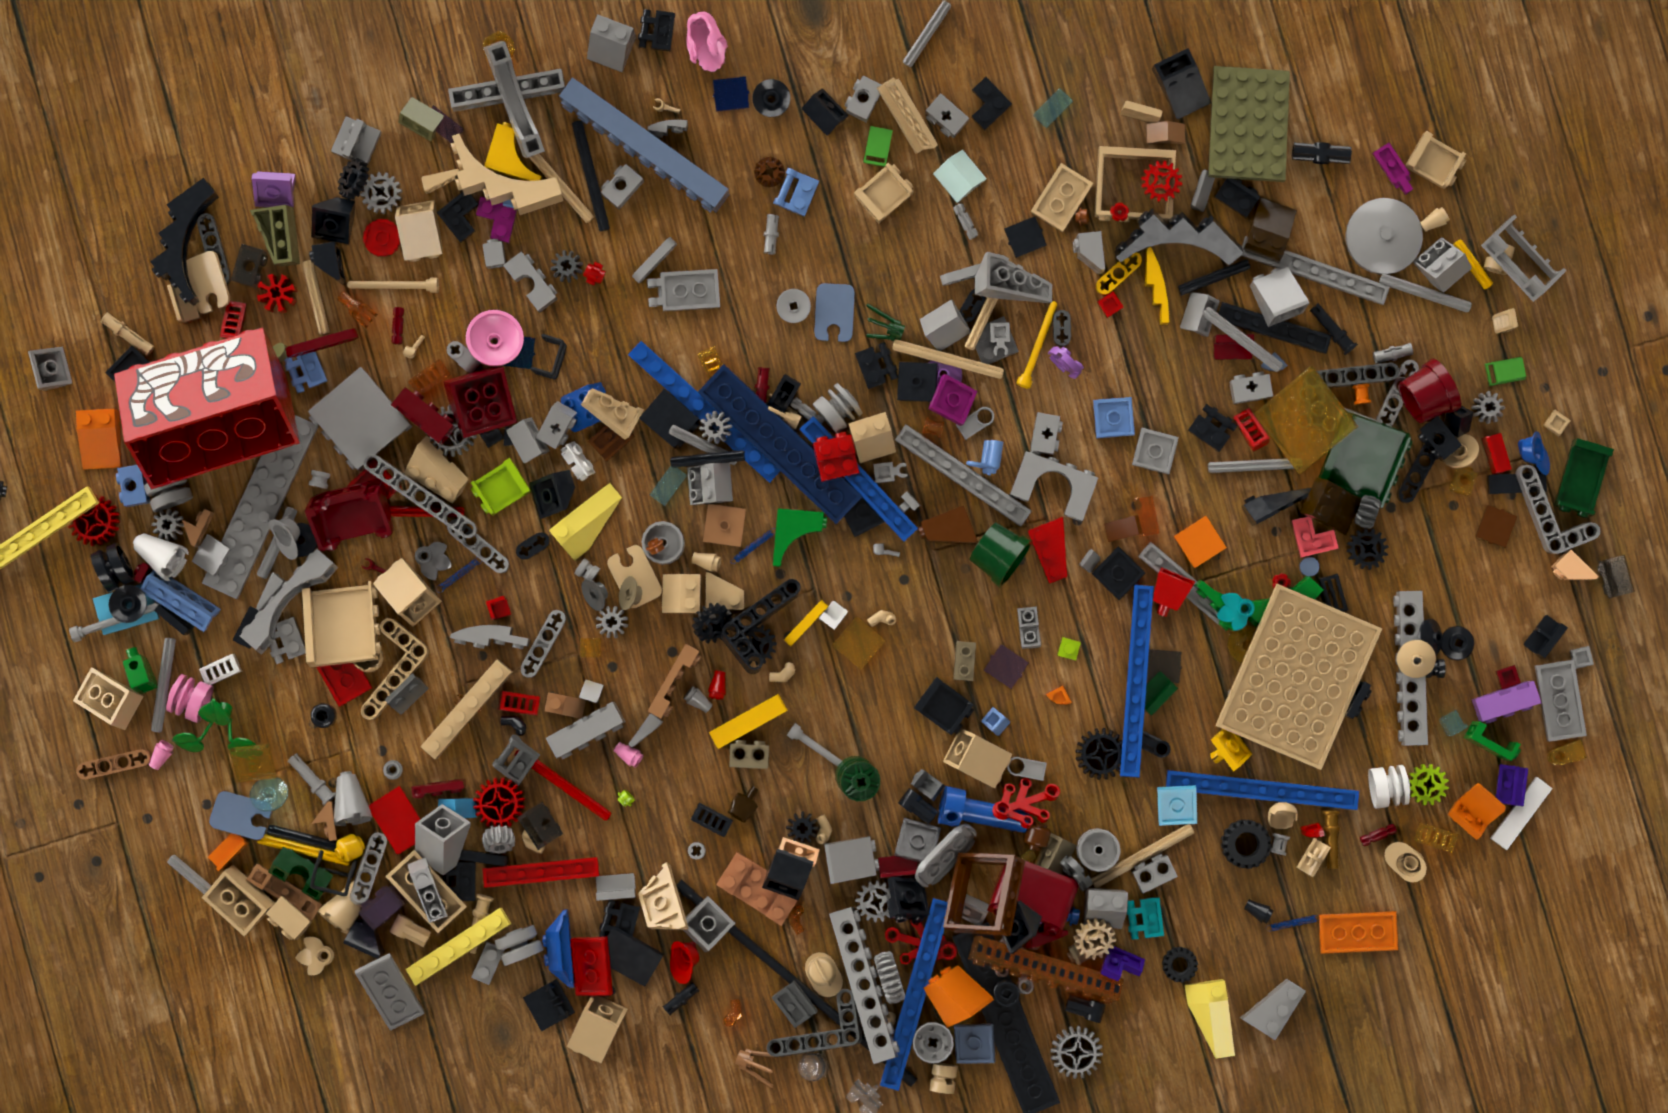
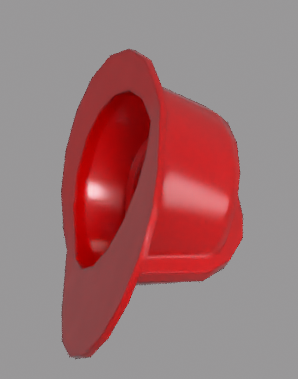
M675 941L671 946L670 970L674 979L680 984H686L691 980L693 967L699 962L700 956L696 949V942L682 943Z

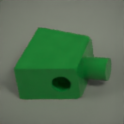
M137 647L127 649L128 659L123 661V665L131 689L139 694L156 689L158 684L148 659L139 654Z

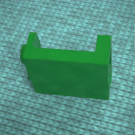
M1472 721L1463 737L1464 739L1502 760L1512 761L1518 757L1521 751L1519 749L1520 743L1509 742L1505 749L1482 736L1487 726L1480 721Z

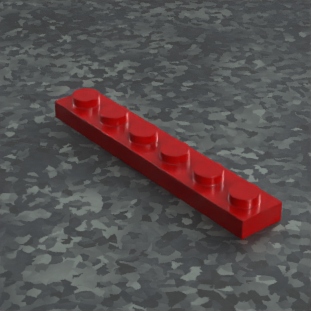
M598 857L482 868L484 888L600 876Z

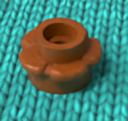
M1082 207L1075 213L1076 223H1079L1080 226L1089 223L1088 209H1082Z
M658 538L652 539L647 543L648 547L646 550H649L651 555L659 553L665 548L663 540H658Z

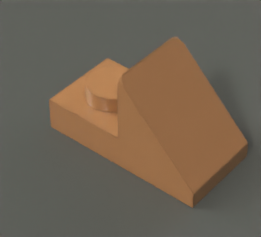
M203 509V512L200 511L196 517V525L182 520L192 546L198 547L214 512Z
M548 692L544 711L583 718L586 700Z
M335 801L327 802L312 822V824L327 822V825L324 826L325 836L329 837V841L340 839L338 826L334 825Z

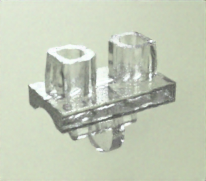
M859 1079L854 1082L846 1096L851 1103L856 1102L858 1099L863 1103L859 1108L861 1113H876L882 1105L878 1100L881 1096L876 1092L879 1086L876 1084L871 1087L868 1082L864 1085Z

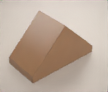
M1172 121L1147 124V144H1185V124Z

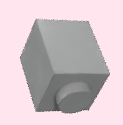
M498 239L487 240V243L483 244L487 269L504 267L506 258L502 241L498 242Z

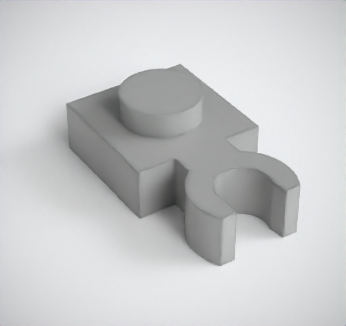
M990 323V342L996 343L993 350L994 356H997L998 349L1004 350V356L1008 354V348L1005 346V343L1010 342L1009 323Z
M893 462L873 464L876 484L894 482V476L900 478L908 476V474H901L899 471L901 467H906V463H900L897 467H893Z

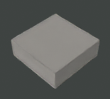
M1590 646L1569 650L1571 660H1574L1576 669L1594 665Z

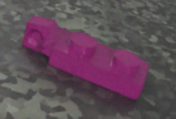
M1390 143L1372 153L1396 189L1400 187L1405 195L1413 190L1408 182L1411 180L1410 173Z

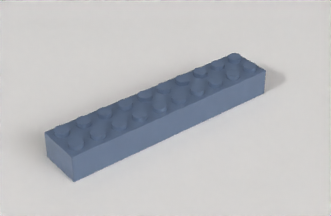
M573 77L559 95L562 107L570 113L574 111L578 119L585 124L591 123L594 127L593 129L600 135L604 133L608 135L607 137L610 142L616 146L622 145L628 155L631 157L636 155L642 165L648 169L650 166L654 168L655 174L662 179L668 178L671 185L680 191L681 188L685 190L687 197L694 202L699 200L702 207L708 212L714 211L717 213L730 195L727 187Z

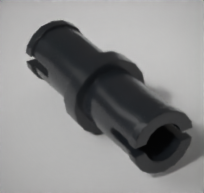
M691 982L680 993H675L676 996L662 1007L671 1016L679 1007L685 1006L687 1001L700 990Z

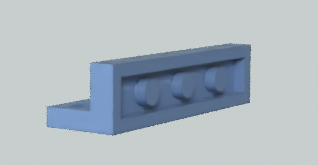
M155 571L146 576L140 588L145 595L203 632L207 630L212 619L221 610L172 577H169L170 581H166Z

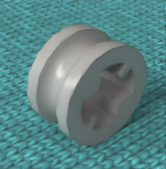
M695 842L689 846L688 854L692 859H701L706 854V848L702 843ZM696 845V847L700 846L702 848L700 856L698 854L696 856L693 855V846Z

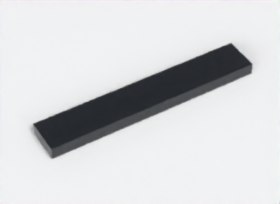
M1221 302L1218 312L1219 315L1235 327L1322 354L1327 353L1332 335L1286 321L1268 327L1262 314Z

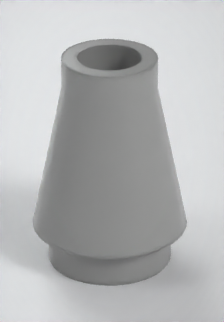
M693 686L683 698L687 704L705 713L713 705L698 688Z

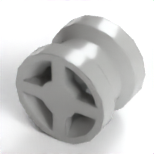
M312 470V480L309 481V485L328 489L327 480L331 474Z

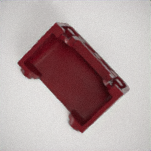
M380 479L316 494L311 497L305 509L306 517L320 552L325 550L330 552L337 549L342 540L375 533L377 537L387 538L394 531L385 487Z
M1025 861L1018 901L1023 902L1041 915L1040 922L1045 923L1044 931L1047 935L1059 939L1079 885L1069 877ZM1003 865L998 875L987 911L997 915L1006 865Z

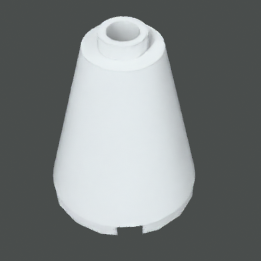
M145 533L138 535L133 541L134 550L166 581H170L169 577L171 576L175 578L186 564L187 560L184 557L185 553L188 555V550L184 546Z

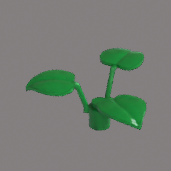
M215 699L202 706L198 711L202 719L210 722L200 737L197 738L192 733H180L172 738V742L180 748L189 752H200L204 749V744L201 741L215 722L220 726L228 724L229 742H231L228 744V749L232 753L247 758L256 757L263 753V750L249 739L232 738L231 723L233 719L230 716L233 707L225 702L218 703Z

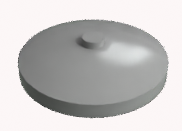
M1378 198L1366 202L1353 213L1347 224L1345 240L1348 252L1357 265L1370 273L1388 275L1405 269L1415 260L1422 246L1423 231L1417 215L1409 206L1395 199Z

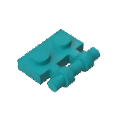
M1159 897L1140 899V907H1135L1134 900L1127 901L1126 915L1129 918L1130 926H1128V932L1131 933V940L1139 939L1138 931H1144V938L1164 936ZM1141 913L1143 924L1137 925L1136 914Z

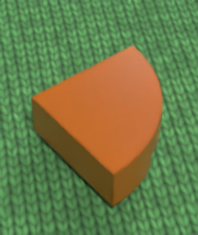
M1063 686L1046 694L1048 699L1056 704L1065 705L1072 703Z

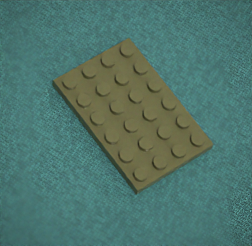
M1225 66L1213 67L1208 177L1285 182L1290 71Z

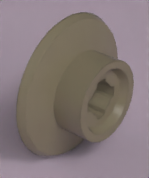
M632 576L627 577L623 581L619 591V605L622 610H628L633 604H639L642 598V588L637 586V582Z

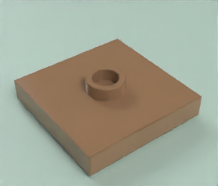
M708 504L703 542L741 547L746 509Z

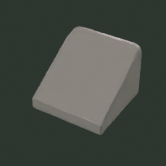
M1091 549L1081 560L1079 566L1091 573L1101 558Z
M585 679L579 698L598 703L604 685Z

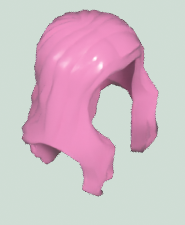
M707 12L692 14L687 22L686 40L690 60L696 64L698 59L699 65L704 70L715 72L725 63V52L728 47L727 41L721 34L713 16Z

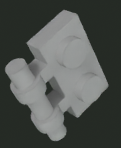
M291 617L278 622L276 626L278 631L275 632V639L280 637L284 647L279 649L276 640L270 645L272 651L270 654L275 659L276 664L284 662L282 654L286 653L289 660L306 654L305 644L295 618Z

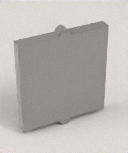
M207 534L201 546H198V551L192 562L216 577L222 565H225V560L232 549Z

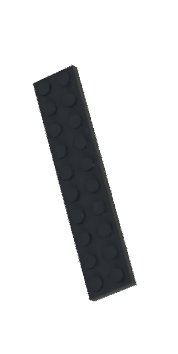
M986 922L979 926H989V923ZM959 933L952 936L967 974L994 999L981 1010L987 1024H993L994 1042L1022 1112L1036 1113L1059 1104L1060 1100L1020 1001L1018 1000L1013 1006L1005 1007L997 1003L994 997L993 989L996 983L1004 979L1011 980L1009 973L1005 977L996 975L995 970L997 966L1002 965L1004 962L1003 958H995L992 952L991 956L986 954L988 947L993 949L997 946L994 936ZM978 944L983 945L981 953L977 952ZM1000 968V974L1003 975L1004 968Z

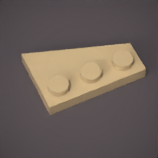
M593 388L588 391L581 403L585 409L624 440L629 438L644 411L640 407L634 408L625 401H617L612 396Z

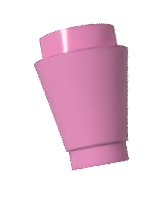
M164 740L156 743L149 766L159 770L173 754V745Z
M621 742L614 749V752L629 767L633 766L636 768L643 758L640 750Z

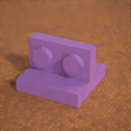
M253 173L252 186L255 207L288 205L294 208L295 174Z

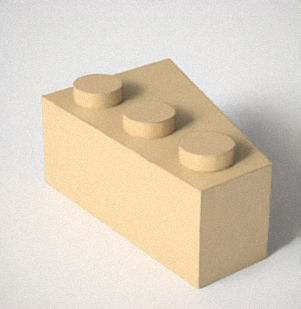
M426 436L416 446L404 473L453 504L463 492L469 479L453 462L450 463L442 455L443 451L440 448L437 450L430 442L431 439Z

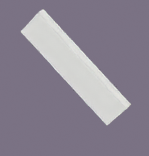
M1535 777L1526 789L1524 806L1514 805L1490 839L1507 850L1553 788L1538 777Z

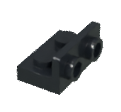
M1227 178L1214 198L1244 218H1247L1260 199V196L1254 188L1250 186L1247 188L1242 185L1240 179Z

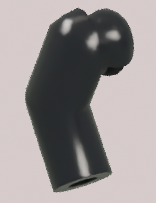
M501 716V726H512L518 736H523L526 733V724L520 717Z

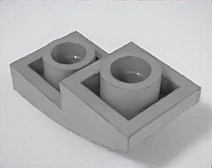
M666 120L648 126V132L657 138L667 136L668 129H671V132L683 133V131L688 129V121Z
M1037 607L1018 608L1021 648L1041 647Z

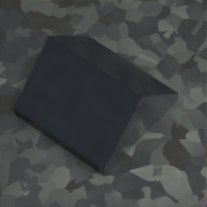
M1017 901L1011 936L1002 935L1010 954H1014L1036 936L1042 918L1041 915L1021 901Z

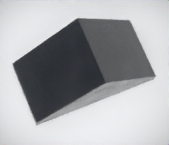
M784 374L767 405L785 413L798 393L801 383Z

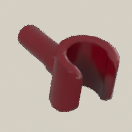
M365 558V560L370 562L369 567L361 565L363 569L369 571L374 570L382 574L387 571L375 565V562L369 558Z

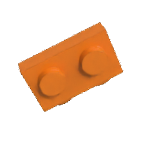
M1477 783L1455 801L1448 815L1477 840L1482 836L1486 827L1506 810V806L1485 787Z

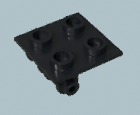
M557 979L523 997L541 1032L575 1013Z

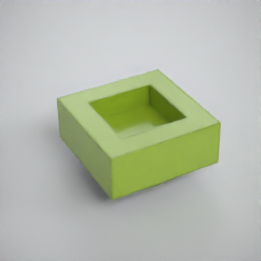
M1062 637L1057 656L1076 661L1081 642Z

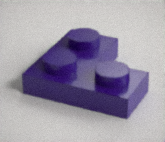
M1115 946L1113 949H1108L1109 954L1105 955L1100 974L1119 981L1123 970L1136 976L1141 975L1145 959Z

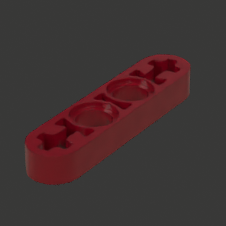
M351 328L285 348L288 358H294L354 341L359 336L356 328Z

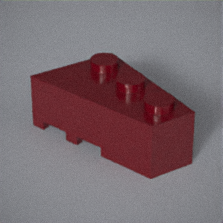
M404 387L391 403V406L440 445H443L456 428L452 424L454 420L446 414L441 416L438 413L439 408L433 403L426 404L423 401L425 397L415 390L413 393Z

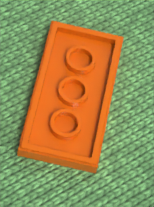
M1396 911L1318 914L1321 954L1398 950Z

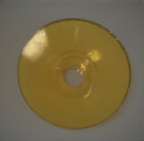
M1246 625L1240 630L1232 631L1229 635L1227 642L1228 651L1236 661L1243 662L1248 648H1244L1242 643L1248 641L1250 646L1257 630L1256 627Z

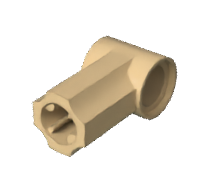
M398 914L390 932L424 947L431 931L413 923L414 921L410 918Z

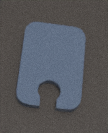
M824 283L817 287L814 333L818 340L828 341L827 328L832 324L840 328L838 342H847L852 338L855 292L851 285Z
M223 791L216 798L209 823L215 829L253 840H260L264 837L267 828L262 826L255 827L252 824V818L257 814H261L263 817L270 819L272 807L266 802Z

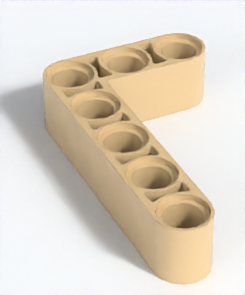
M391 618L384 619L381 622L380 630L406 653L362 706L361 715L368 720L379 717L388 706L386 701H380L378 695L381 691H385L389 696L398 687L392 686L391 678L398 676L400 679L399 685L402 684L412 673L416 672L429 655V648L424 642L397 620ZM388 622H393L394 630L389 633L386 631L385 626ZM403 634L409 636V642L405 645L400 641V637ZM418 646L424 648V654L421 657L415 654V649ZM405 661H410L412 664V669L408 672L403 669ZM368 706L375 708V714L371 717L366 713Z

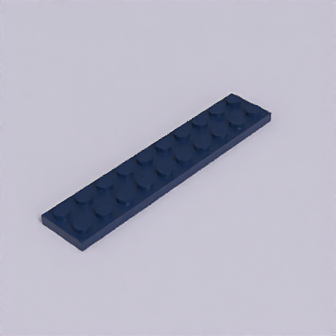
M725 364L698 391L719 413H724V418L729 417V422L835 524L863 497L844 477L821 482L814 449L779 415L768 410L769 406Z

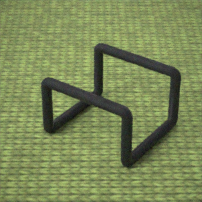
M542 334L541 337L544 341L560 345L552 372L531 367V371L534 374L555 380L559 375L567 345L562 339Z
M320 850L313 869L310 887L340 896H347L351 879L355 873L357 859L353 860L350 872L345 873L321 867L323 850ZM318 867L326 869L329 873L348 877L345 891L340 892L314 885Z

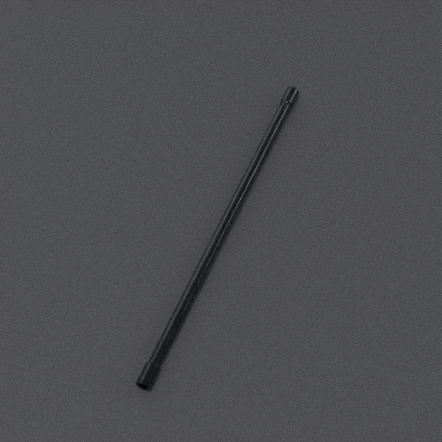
M682 879L676 885L678 892L696 906L704 900ZM733 925L729 929L728 933L790 984L795 980L810 1001L840 1026L839 1013L739 928ZM854 1031L850 1032L849 1035L856 1040V1033ZM862 1033L860 1044L869 1051L866 1037ZM905 1068L902 1081L911 1087L918 1078Z

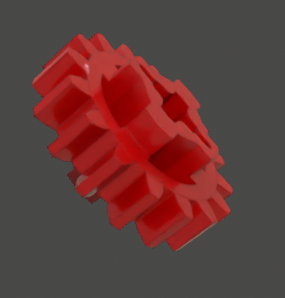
M1165 160L1163 165L1156 161V166L1149 164L1150 170H1144L1146 177H1141V180L1145 183L1141 187L1147 188L1144 194H1151L1150 200L1156 197L1158 203L1163 198L1165 202H1168V197L1175 199L1174 193H1180L1177 187L1183 185L1182 182L1178 181L1182 179V175H1177L1179 168L1173 169V163L1167 166ZM1160 169H1163V170H1167L1168 172H1167V173H1163V172H1160L1159 170H1160ZM1152 174L1154 182L1149 186V178ZM1159 178H1161L1162 180L1166 179L1164 186L1163 184L1158 185ZM1174 178L1175 184L1174 187L1171 188L1169 184L1170 181ZM1156 191H1164L1165 194H1158Z

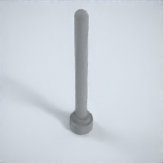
M153 603L148 605L143 615L154 612L159 604ZM113 617L86 627L74 626L69 628V632L75 643L81 641L87 634L122 622Z
M796 723L786 735L792 740L799 739L837 767L842 762L841 759L806 736L801 727ZM859 778L856 779V780L859 781L860 783L863 782L862 778H861V779H859Z

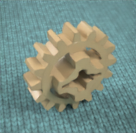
M1094 918L1093 922H1090L1088 919L1086 925L1080 924L1081 930H1075L1077 935L1073 936L1075 940L1074 945L1079 954H1084L1085 958H1088L1090 955L1093 960H1095L1096 955L1103 958L1104 952L1109 954L1108 949L1114 948L1112 942H1116L1115 931L1110 923L1106 924L1104 919L1098 922L1097 918Z

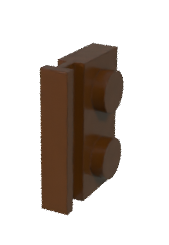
M605 425L588 442L608 462L635 436L631 432L629 438L624 440Z

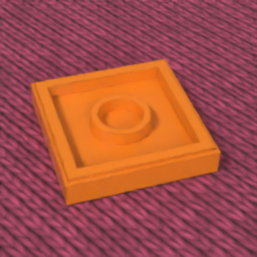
M1204 516L1173 536L1193 568L1198 567L1227 548L1207 516Z

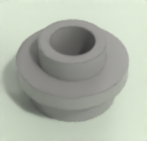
M391 760L384 765L383 772L388 779L393 780L401 776L403 768L398 761ZM392 766H395L397 769L394 774L390 772Z

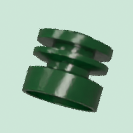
M850 756L845 758L836 769L835 780L837 785L849 799L866 801L878 792L880 775L878 770L866 758ZM857 778H859V779L862 778L863 782H862V783H860V782L857 783L856 779H857Z

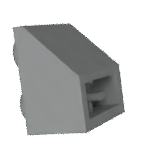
M1442 237L1413 261L1429 282L1443 293L1472 269L1465 253Z
M710 463L687 467L690 505L733 501L730 463Z

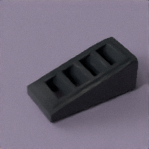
M700 802L691 818L692 821L722 837L726 836L733 822V819ZM701 810H706L702 819H697ZM710 812L712 816L707 824L704 821ZM717 816V817H719V819H718V821H717L715 827H713V826H711V825H712V823H713L715 817ZM722 820H725L726 822L720 831L718 828Z

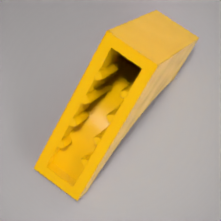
M503 122L502 125L497 123L484 167L494 173L522 181L543 180L542 176L527 169L520 161L516 149V136L512 125Z

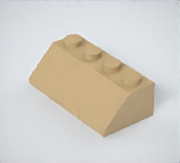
M413 850L386 875V878L429 923L407 865L422 859ZM430 867L447 913L446 917L429 923L437 933H440L467 906Z

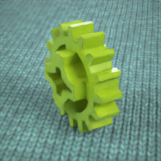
M1421 764V769L1414 767L1415 773L1409 772V775L1412 777L1409 780L1410 790L1412 791L1410 797L1416 796L1415 802L1418 803L1422 800V805H1426L1427 801H1429L1430 805H1434V800L1441 802L1440 796L1446 797L1443 791L1449 789V787L1445 786V783L1449 780L1443 779L1446 773H1439L1440 767L1438 766L1433 769V764H1429L1428 768H1426L1425 764ZM1425 772L1424 776L1418 780L1417 777ZM1434 774L1438 777L1439 783L1434 779ZM1424 782L1431 783V787L1424 786ZM1415 786L1419 787L1421 795L1417 792ZM1438 790L1434 796L1430 797L1433 791Z

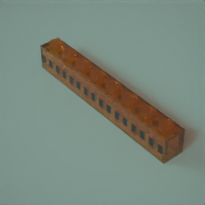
M981 936L974 937L968 958L973 961L974 965L984 967L986 964L992 966L991 970L997 972L1006 970L1010 972L1009 975L1021 978V975L1028 977V981L1047 982L1046 986L1064 987V991L1075 994L1076 991L1081 992L1085 998H1101L1100 1002L1106 1004L1119 1001L1124 982L1123 978L1116 981L1100 974L1101 972L1022 948L1018 949L1014 954H1010L1005 943Z

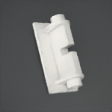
M575 441L566 444L561 449V455L568 465L575 462L576 465L571 469L577 479L584 481L588 476L596 473L592 463L585 458L582 448Z

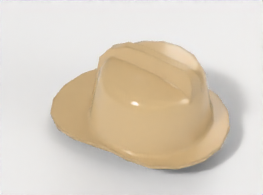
M1402 842L1392 843L1386 848L1384 856L1387 864L1404 880L1418 882L1424 878L1427 867L1423 856L1418 851Z
M818 952L812 954L807 959L805 972L814 990L823 997L835 996L842 988L843 979L831 956Z

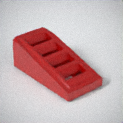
M230 301L226 306L220 338L234 337L243 331L246 303ZM231 307L241 308V311H232ZM230 314L239 315V319L229 318ZM229 322L238 323L237 326L228 325ZM227 330H236V333H228Z
M1250 408L1233 417L1253 452L1269 443V436ZM1248 416L1250 417L1249 420H1247L1244 423H1241V420L1245 419ZM1252 423L1254 424V426L1248 428L1247 430L1245 429V427H1247L1248 425ZM1256 430L1258 431L1256 434L1252 436L1249 435L1250 433Z
M500 691L498 710L537 716L540 697ZM506 696H510L508 707H505ZM514 697H517L516 708H513ZM522 698H525L524 710L520 709ZM530 699L533 700L531 711L528 710Z

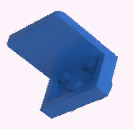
M601 382L588 384L561 397L562 404L577 412L574 418L577 421L572 428V432H578L598 422H602L581 405L588 391L592 388L606 394Z

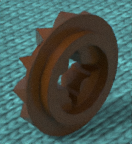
M770 156L762 158L756 164L754 174L756 180L762 186L775 187L782 182L785 169L779 159ZM766 165L770 169H775L773 171L774 179L769 174L763 175L766 172Z

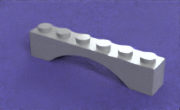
M499 41L483 47L523 157L528 158L544 152L540 136L520 91L512 59L505 41Z
M318 549L310 553L305 563L294 571L290 580L285 581L281 586V590L269 599L267 606L255 615V619L251 624L243 628L240 637L262 655L275 640L277 622L287 604L303 588L326 582L338 567Z

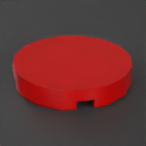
M387 219L373 221L366 226L363 232L365 247L371 254L377 257L393 255L401 244L397 226Z

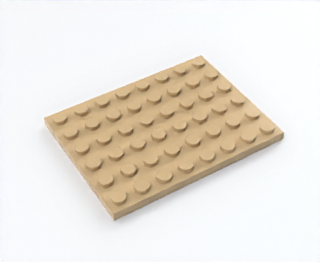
M1276 584L1216 726L1321 770L1382 628Z

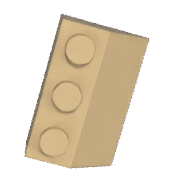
M232 865L219 876L203 895L202 899L245 937L265 917L266 912L275 902L260 888L246 880L247 877Z

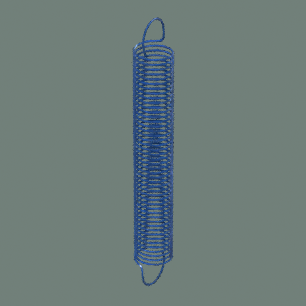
M767 531L768 533L763 534L762 538L756 539L757 541L752 542L751 546L743 549L733 559L736 562L744 559L745 555L757 549L756 547L761 546L763 542H766L774 534Z
M473 559L471 562H469V565H472L471 563L478 565L474 563L477 562L476 559ZM467 564L465 565V567L458 570V573H461L460 571H462L467 574V572L463 571L466 570L465 568L469 570H472L474 568ZM456 572L452 575V578H455L454 576L458 578L463 576ZM449 577L447 580L441 583V586H444L443 584L447 586L452 585L451 583L447 582L450 581L449 579L455 582L456 580Z
M1315 915L1305 916L1302 918H1315ZM1293 919V920H1287V921H1283V922H1311V923H1314V922H1317V921H1319V920H1317V919ZM1274 923V924H1271V927H1272V931H1276V930H1280V929H1285V928H1278V927H1276V926H1291V927H1295V926L1303 925V924H1299V923Z

